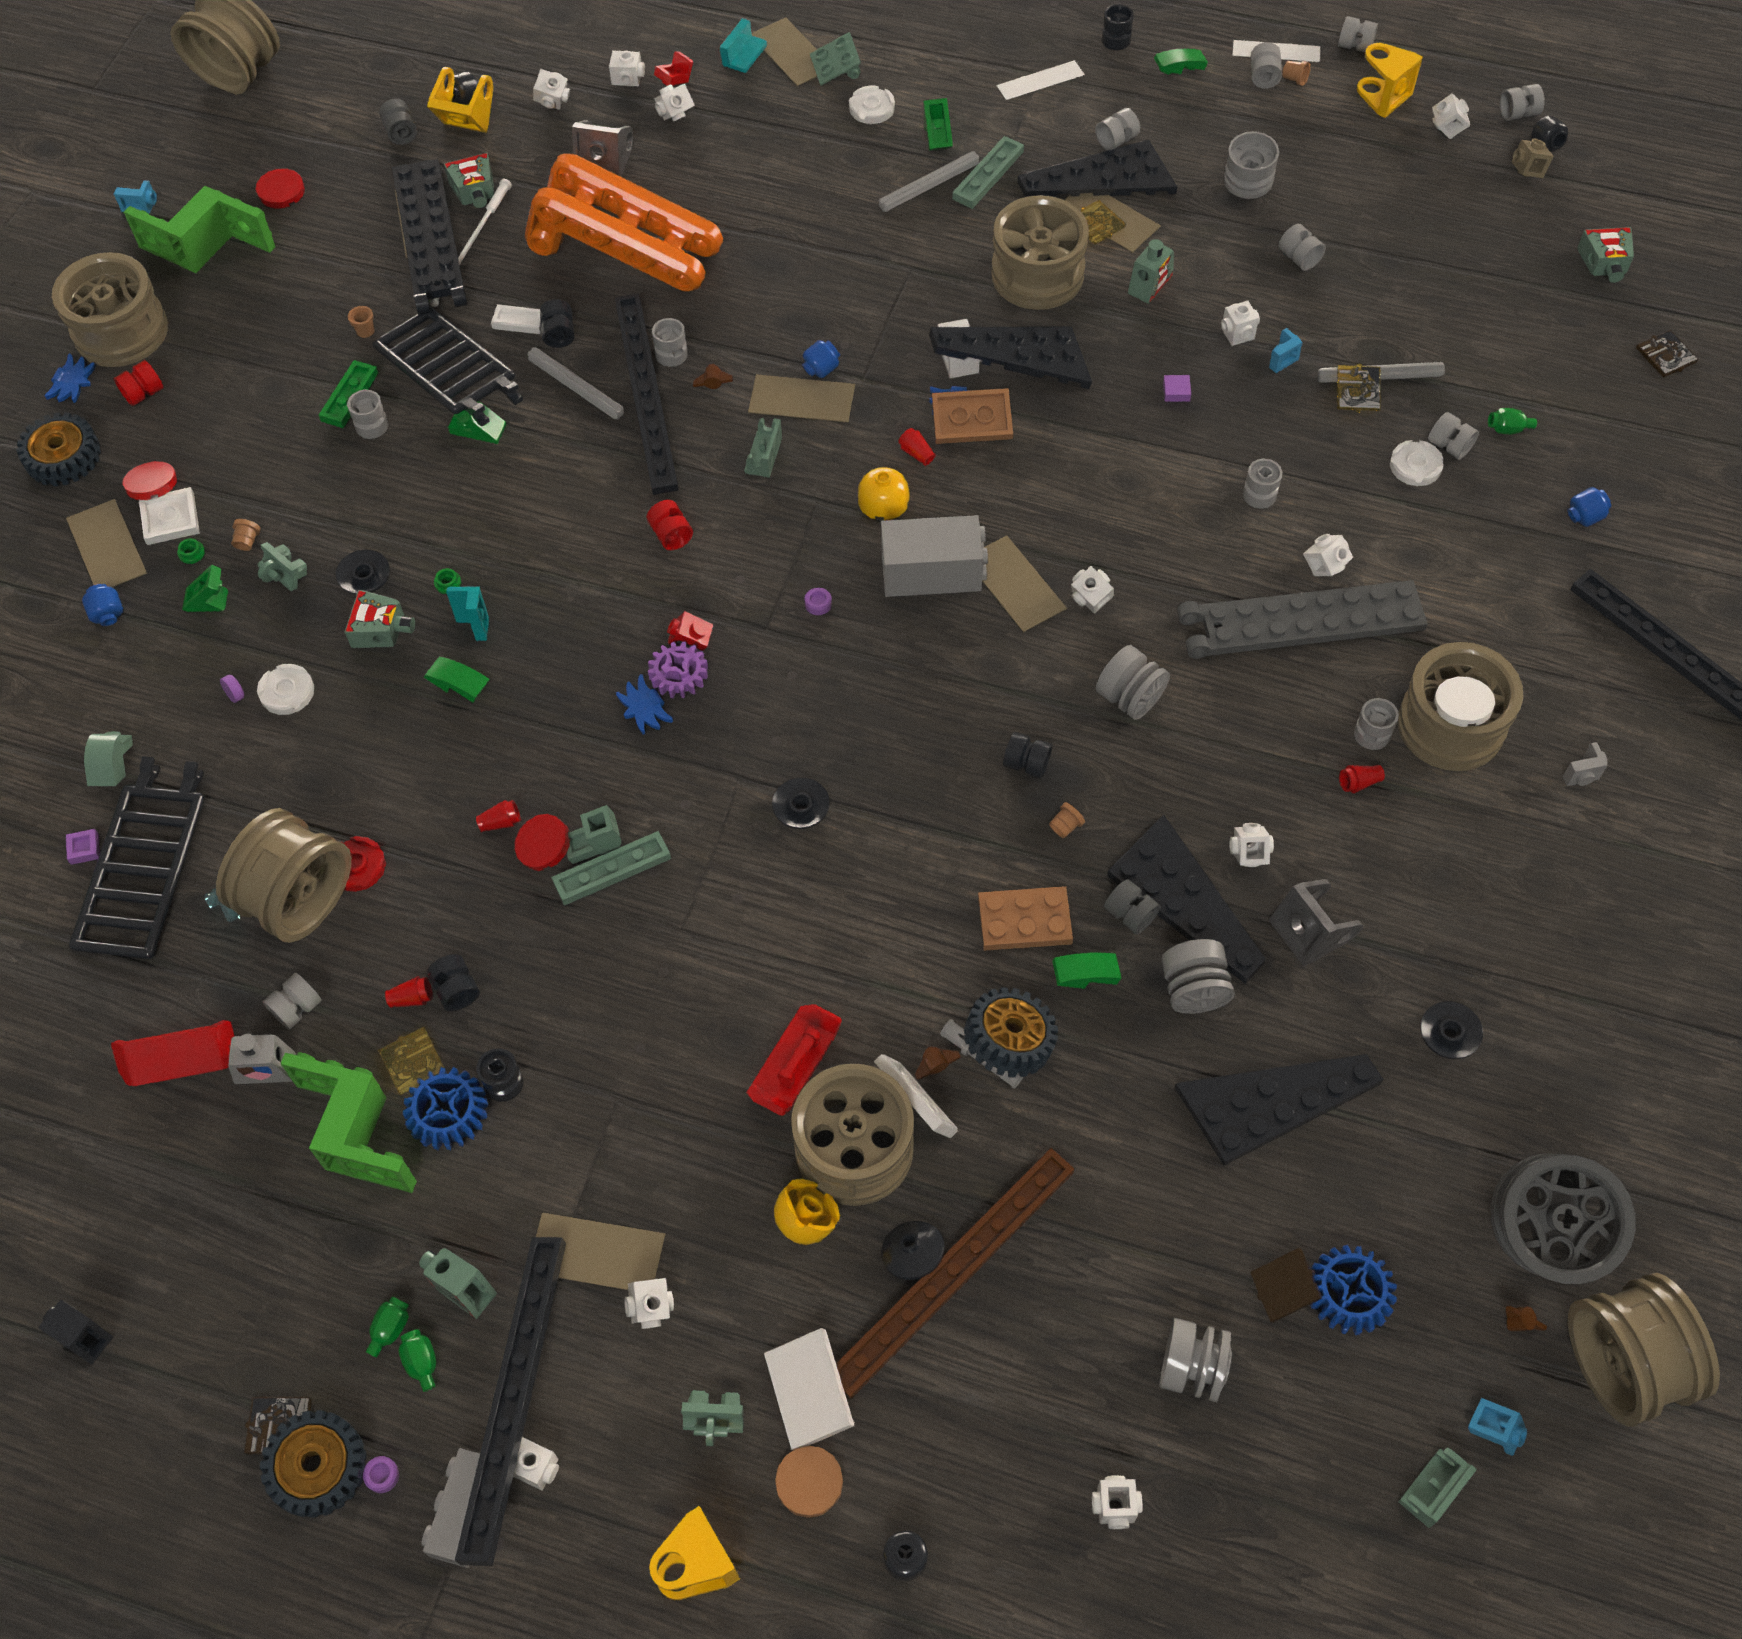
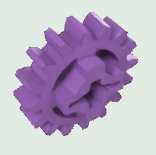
M684 641L680 647H676L675 642H671V648L668 649L662 645V653L653 652L654 660L648 661L649 680L652 682V687H659L661 695L668 691L670 698H674L676 693H680V696L685 698V692L687 691L695 694V686L702 688L704 686L703 679L708 678L707 660L704 659L703 651L697 652L696 645L687 648Z

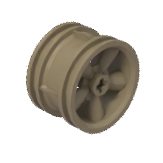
M1040 195L1018 199L1001 210L994 223V253L991 277L995 289L1004 299L1019 307L1043 310L1061 306L1078 294L1084 281V256L1087 251L1089 235L1088 223L1081 211L1065 200ZM1020 247L1026 250L1021 256L1012 252ZM1048 257L1051 258L1050 261H1042L1047 259Z

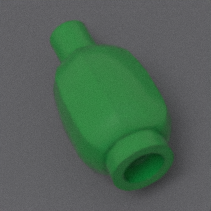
M1500 408L1496 412H1491L1488 416V427L1493 428L1499 434H1518L1525 428L1535 429L1537 426L1536 418H1527L1521 410L1513 408Z
M392 1296L389 1302H384L380 1305L369 1328L372 1340L366 1353L377 1358L383 1346L392 1344L398 1338L408 1321L409 1316L406 1310L409 1304Z
M419 1329L403 1334L400 1337L402 1343L399 1346L398 1352L405 1371L411 1378L419 1380L423 1392L434 1389L436 1386L432 1374L436 1368V1357L430 1339L425 1335H421Z

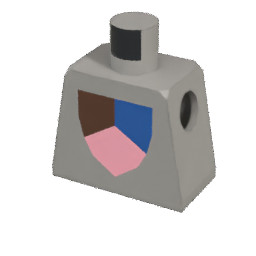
M244 1034L242 1036H234L231 1039L228 1062L233 1083L293 1082L280 1063L285 1053L296 1055V1053L276 1035Z

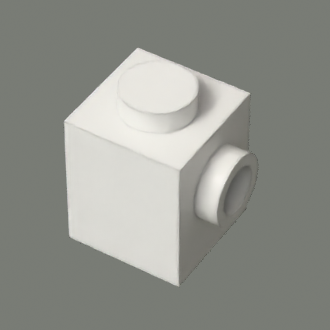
M522 1437L513 1477L542 1491L546 1483L551 1484L559 1469V1465L556 1464L559 1459L554 1452Z

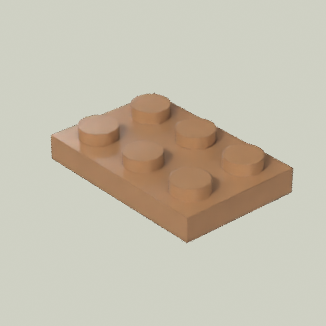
M1009 388L932 393L936 444L1013 439Z
M1066 886L978 893L984 951L1070 945L1073 943Z

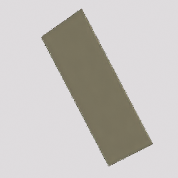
M783 18L752 33V36L767 41L764 51L796 86L817 78L810 53L817 49L787 18Z
M1080 193V196H1071L1070 194L1065 199V201L1078 208L1081 213L1099 204L1124 226L1113 234H1110V232L1106 233L1109 236L1105 237L1132 253L1161 227V225L1110 195L1093 196V193ZM1097 214L1094 217H1101V215ZM1102 217V222H1103L1102 225H1103V226H1106V225L1104 224V223H1105V218ZM1090 218L1087 220L1088 224H1090L1088 227L1092 226L1091 229L1100 225V222L1099 224L1094 223V219ZM1101 226L1100 228H1098V229L1095 230V231H1097L1098 233H1099L1100 231L1105 232V231L1103 230V226Z
M756 374L748 413L849 422L855 384Z
M115 499L66 518L93 585L106 584L108 587L113 588L147 574Z
M1007 535L984 547L987 548L988 564H986L987 580H982V582L1023 633L1067 609Z
M542 1212L536 1237H562L566 1242L558 1278L628 1290L629 1283L655 1279L666 1234Z

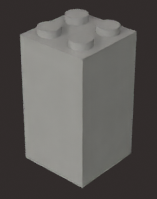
M979 515L881 521L885 597L982 591V580H987L986 564H988L987 548H984L985 526L979 525Z

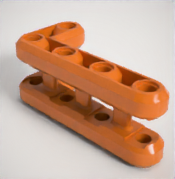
M561 154L557 157L551 168L547 187L539 189L531 202L525 230L526 242L529 248L536 254L542 256L556 254L564 240V235L567 234L662 282L688 292L697 290L701 286L705 278V269L698 259L685 253L682 248L702 257H711L717 254L723 243L722 233L713 222L575 154ZM594 204L598 207L604 208L616 214L620 218L618 219L614 216H610L594 208V206L592 205ZM639 226L662 237L664 241L639 230L637 227Z

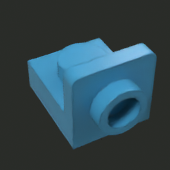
M145 180L140 189L117 187L114 192L121 212H124L131 206L138 210H144L149 214L157 200L156 192L152 189L150 181Z
M1288 328L1282 330L1279 344L1271 353L1269 368L1275 373L1299 360L1303 342Z
M1481 1398L1468 1426L1470 1433L1502 1445L1505 1453L1512 1456L1517 1447L1523 1446L1527 1436V1428H1525L1519 1412Z

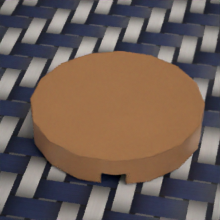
M805 1446L796 1448L784 1457L778 1466L775 1483L778 1497L789 1511L797 1516L811 1518L825 1514L837 1503L842 1492L843 1477L841 1467L832 1454L820 1447Z

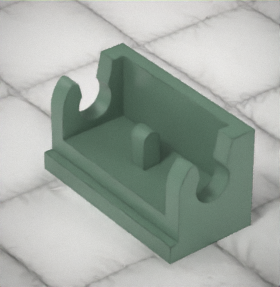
M761 418L758 422V431L750 454L746 459L744 471L746 474L770 477L782 440L781 419L774 418L772 426L769 428L764 425L765 421Z
M1446 1448L1444 1451L1439 1449L1398 1502L1430 1528L1440 1519L1477 1469L1468 1464L1451 1449Z

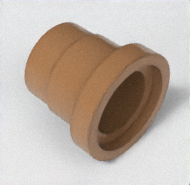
M1288 60L1283 68V78L1294 81L1300 86L1305 85L1310 74V62L1303 61L1300 63Z
M357 306L350 310L348 320L356 330L357 335L362 338L373 335L375 328L372 310L366 306Z
M236 519L233 523L234 533L231 545L239 550L250 551L255 537L259 535L261 528L250 520Z
M1066 802L1060 806L1061 811L1049 823L1051 829L1061 838H1065L1077 826L1081 827L1085 823V819L1079 811Z

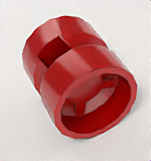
M146 360L133 366V372L125 371L113 378L119 391L132 407L145 400L146 393L153 395L164 388L160 378Z
M663 500L650 508L646 516L647 522L666 550L671 551L682 548L692 539L693 529L675 501Z

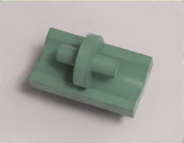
M268 542L261 544L264 555L258 563V577L264 582L280 581L290 591L297 589L298 579L307 575L306 563L301 559L290 562L291 552L284 544L275 548Z
M693 1390L688 1402H682L683 1430H694V1435L706 1436V1446H714L715 1436L728 1437V1432L743 1433V1405H740L738 1393L726 1392L722 1394L721 1404H709L708 1393Z

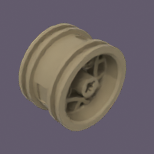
M111 252L90 255L64 269L52 288L54 307L61 320L68 327L70 338L77 351L90 363L94 362L96 365L105 367H120L137 363L156 351L164 341L168 332L166 313L162 308L161 302L154 294L151 280L145 268L133 257Z
M1454 642L1433 648L1416 665L1408 690L1398 712V729L1402 740L1408 749L1419 759L1443 770L1465 771L1485 765L1501 749L1509 728L1520 711L1523 701V685L1519 674L1501 654L1479 644ZM1454 677H1470L1483 682L1490 688L1495 698V706L1490 718L1475 726L1476 723L1468 724V727H1460L1448 723L1440 717L1436 704H1434L1435 694L1439 685L1447 679Z
M282 808L270 809L253 819L239 833L229 847L218 871L216 894L219 902L225 907L232 909L240 916H253L257 918L261 927L279 940L288 943L299 941L308 936L323 922L340 899L349 879L352 860L351 853L345 844L336 841L330 835L311 832L303 819L294 816L288 810Z
M1649 1273L1642 1278L1627 1282L1621 1292L1613 1295L1595 1293L1588 1298L1576 1300L1570 1305L1568 1330L1581 1372L1598 1401L1619 1423L1634 1427L1644 1421H1650L1660 1416L1664 1405L1675 1402L1681 1406H1690L1699 1400H1706L1716 1394L1719 1387L1720 1371L1713 1341L1696 1307L1683 1290L1667 1276L1660 1273Z

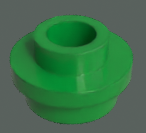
M188 538L181 541L178 545L177 555L183 563L193 564L204 557L205 548L196 539Z
M450 568L441 569L435 576L434 586L438 592L447 594V587L461 586V578L457 572Z

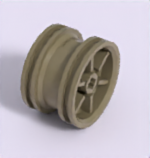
M196 0V12L184 13L172 26L170 33L172 43L188 67L209 85L236 95L242 94L255 80L257 74L256 67L266 66L279 51L280 42L276 29L270 19L252 0Z

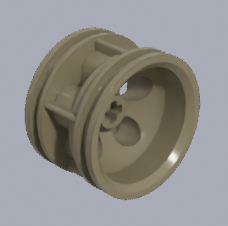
M843 1064L831 1067L813 1077L804 1086L795 1101L791 1121L796 1161L802 1177L817 1183V1190L823 1195L825 1193L830 1194L836 1203L842 1205L859 1206L874 1203L895 1191L907 1176L914 1153V1115L911 1102L903 1087L886 1072L864 1064ZM868 1103L882 1110L876 1114H869L862 1109L861 1105ZM838 1104H847L845 1109L839 1113L827 1111ZM853 1126L858 1127L854 1129L853 1133L848 1132V1130H852ZM823 1130L831 1131L834 1139L830 1145L818 1147L813 1144L812 1140L818 1132ZM877 1131H884L893 1137L894 1143L887 1148H879L872 1142V1136ZM851 1149L859 1151L864 1158L861 1166L855 1169L846 1168L841 1163L844 1153Z

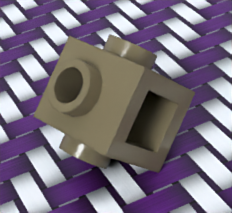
M1532 139V141L1521 140L1518 148L1514 151L1512 163L1518 169L1519 174L1526 177L1544 178L1554 156L1547 149L1543 141L1539 139Z

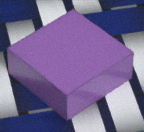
M1164 375V401H1190V376Z
M95 829L66 835L67 860L71 865L99 858V834Z

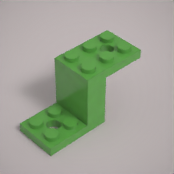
M204 186L169 222L164 219H158L149 215L144 210H138L131 206L124 211L139 248L194 273H197L232 236L269 253L276 247L266 222L265 214L261 209L252 207L237 198L234 199L219 190H214L207 186Z
M298 1052L297 1055L285 1053L280 1064L296 1087L331 1096L309 1147L322 1167L327 1171L413 1193L417 1181L412 1175L410 1168L403 1161V1157L392 1152H385L384 1155L374 1153V1150L367 1146L386 1101V1096L373 1077V1073L360 1067H356L354 1070L344 1068L342 1064L333 1060H326L325 1063L320 1062L302 1052Z

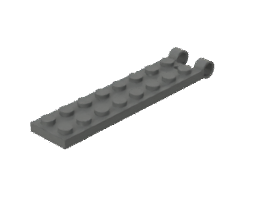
M1414 580L1200 605L1195 601H1187L1177 607L1181 624L1191 625L1196 622H1203L1206 636L1194 635L1185 642L1188 655L1191 658L1425 631L1428 625Z

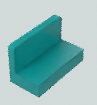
M742 18L720 46L722 65L744 73L749 70L767 46L766 40L752 36L749 20Z
M447 587L446 593L456 622L470 623L476 641H487L489 616L480 587Z

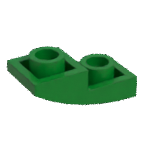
M1173 49L1155 54L1154 57L1159 70L1165 74L1175 73L1181 75L1184 67L1189 70H1205L1208 64L1202 51L1197 49Z
M440 656L424 675L425 679L446 693L451 688L472 703L489 682V678L474 669Z
M1115 953L1071 954L1055 957L1052 961L1057 986L1085 989L1089 982L1117 985L1122 979Z

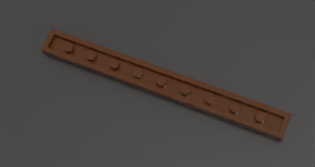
M1050 1148L943 1256L937 1268L930 1274L922 1277L836 1363L845 1395L849 1400L868 1383L1074 1173L1075 1169L1057 1152Z

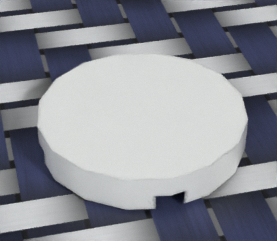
M872 85L859 88L849 99L850 114L854 119L862 123L877 124L884 122L894 113V96L885 88L884 90L879 89V86Z
M1407 440L1398 444L1393 450L1390 460L1391 471L1397 479L1414 486L1429 485L1438 479L1444 464L1442 453L1434 445L1421 440L1419 443Z
M282 664L276 666V669L271 672L267 671L258 682L257 694L262 705L269 712L278 715H289L300 711L309 704L314 695L315 686L311 676L303 667L295 664Z
M1454 677L1447 679L1439 685L1435 694L1434 704H1436L1440 717L1448 723L1460 727H1468V724L1476 723L1475 726L1481 725L1490 718L1494 710L1495 698L1490 688L1483 682L1470 677Z

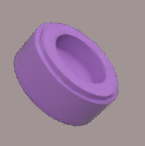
M823 588L809 590L805 595L807 611L813 615L826 614L832 607L831 594Z
M228 674L220 679L223 690L232 702L236 703L244 698V691L233 675Z
M375 1457L364 1468V1483L373 1492H388L398 1482V1466L388 1457Z

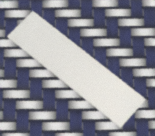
M1234 40L1233 56L1250 57L1253 48L1264 42ZM1274 43L1280 49L1281 59L1320 62V46Z
M1074 60L996 86L1004 98L1008 100L1085 74Z

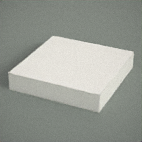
M191 487L171 491L160 497L153 495L151 496L152 499L139 500L143 537L147 545L200 534L195 497Z

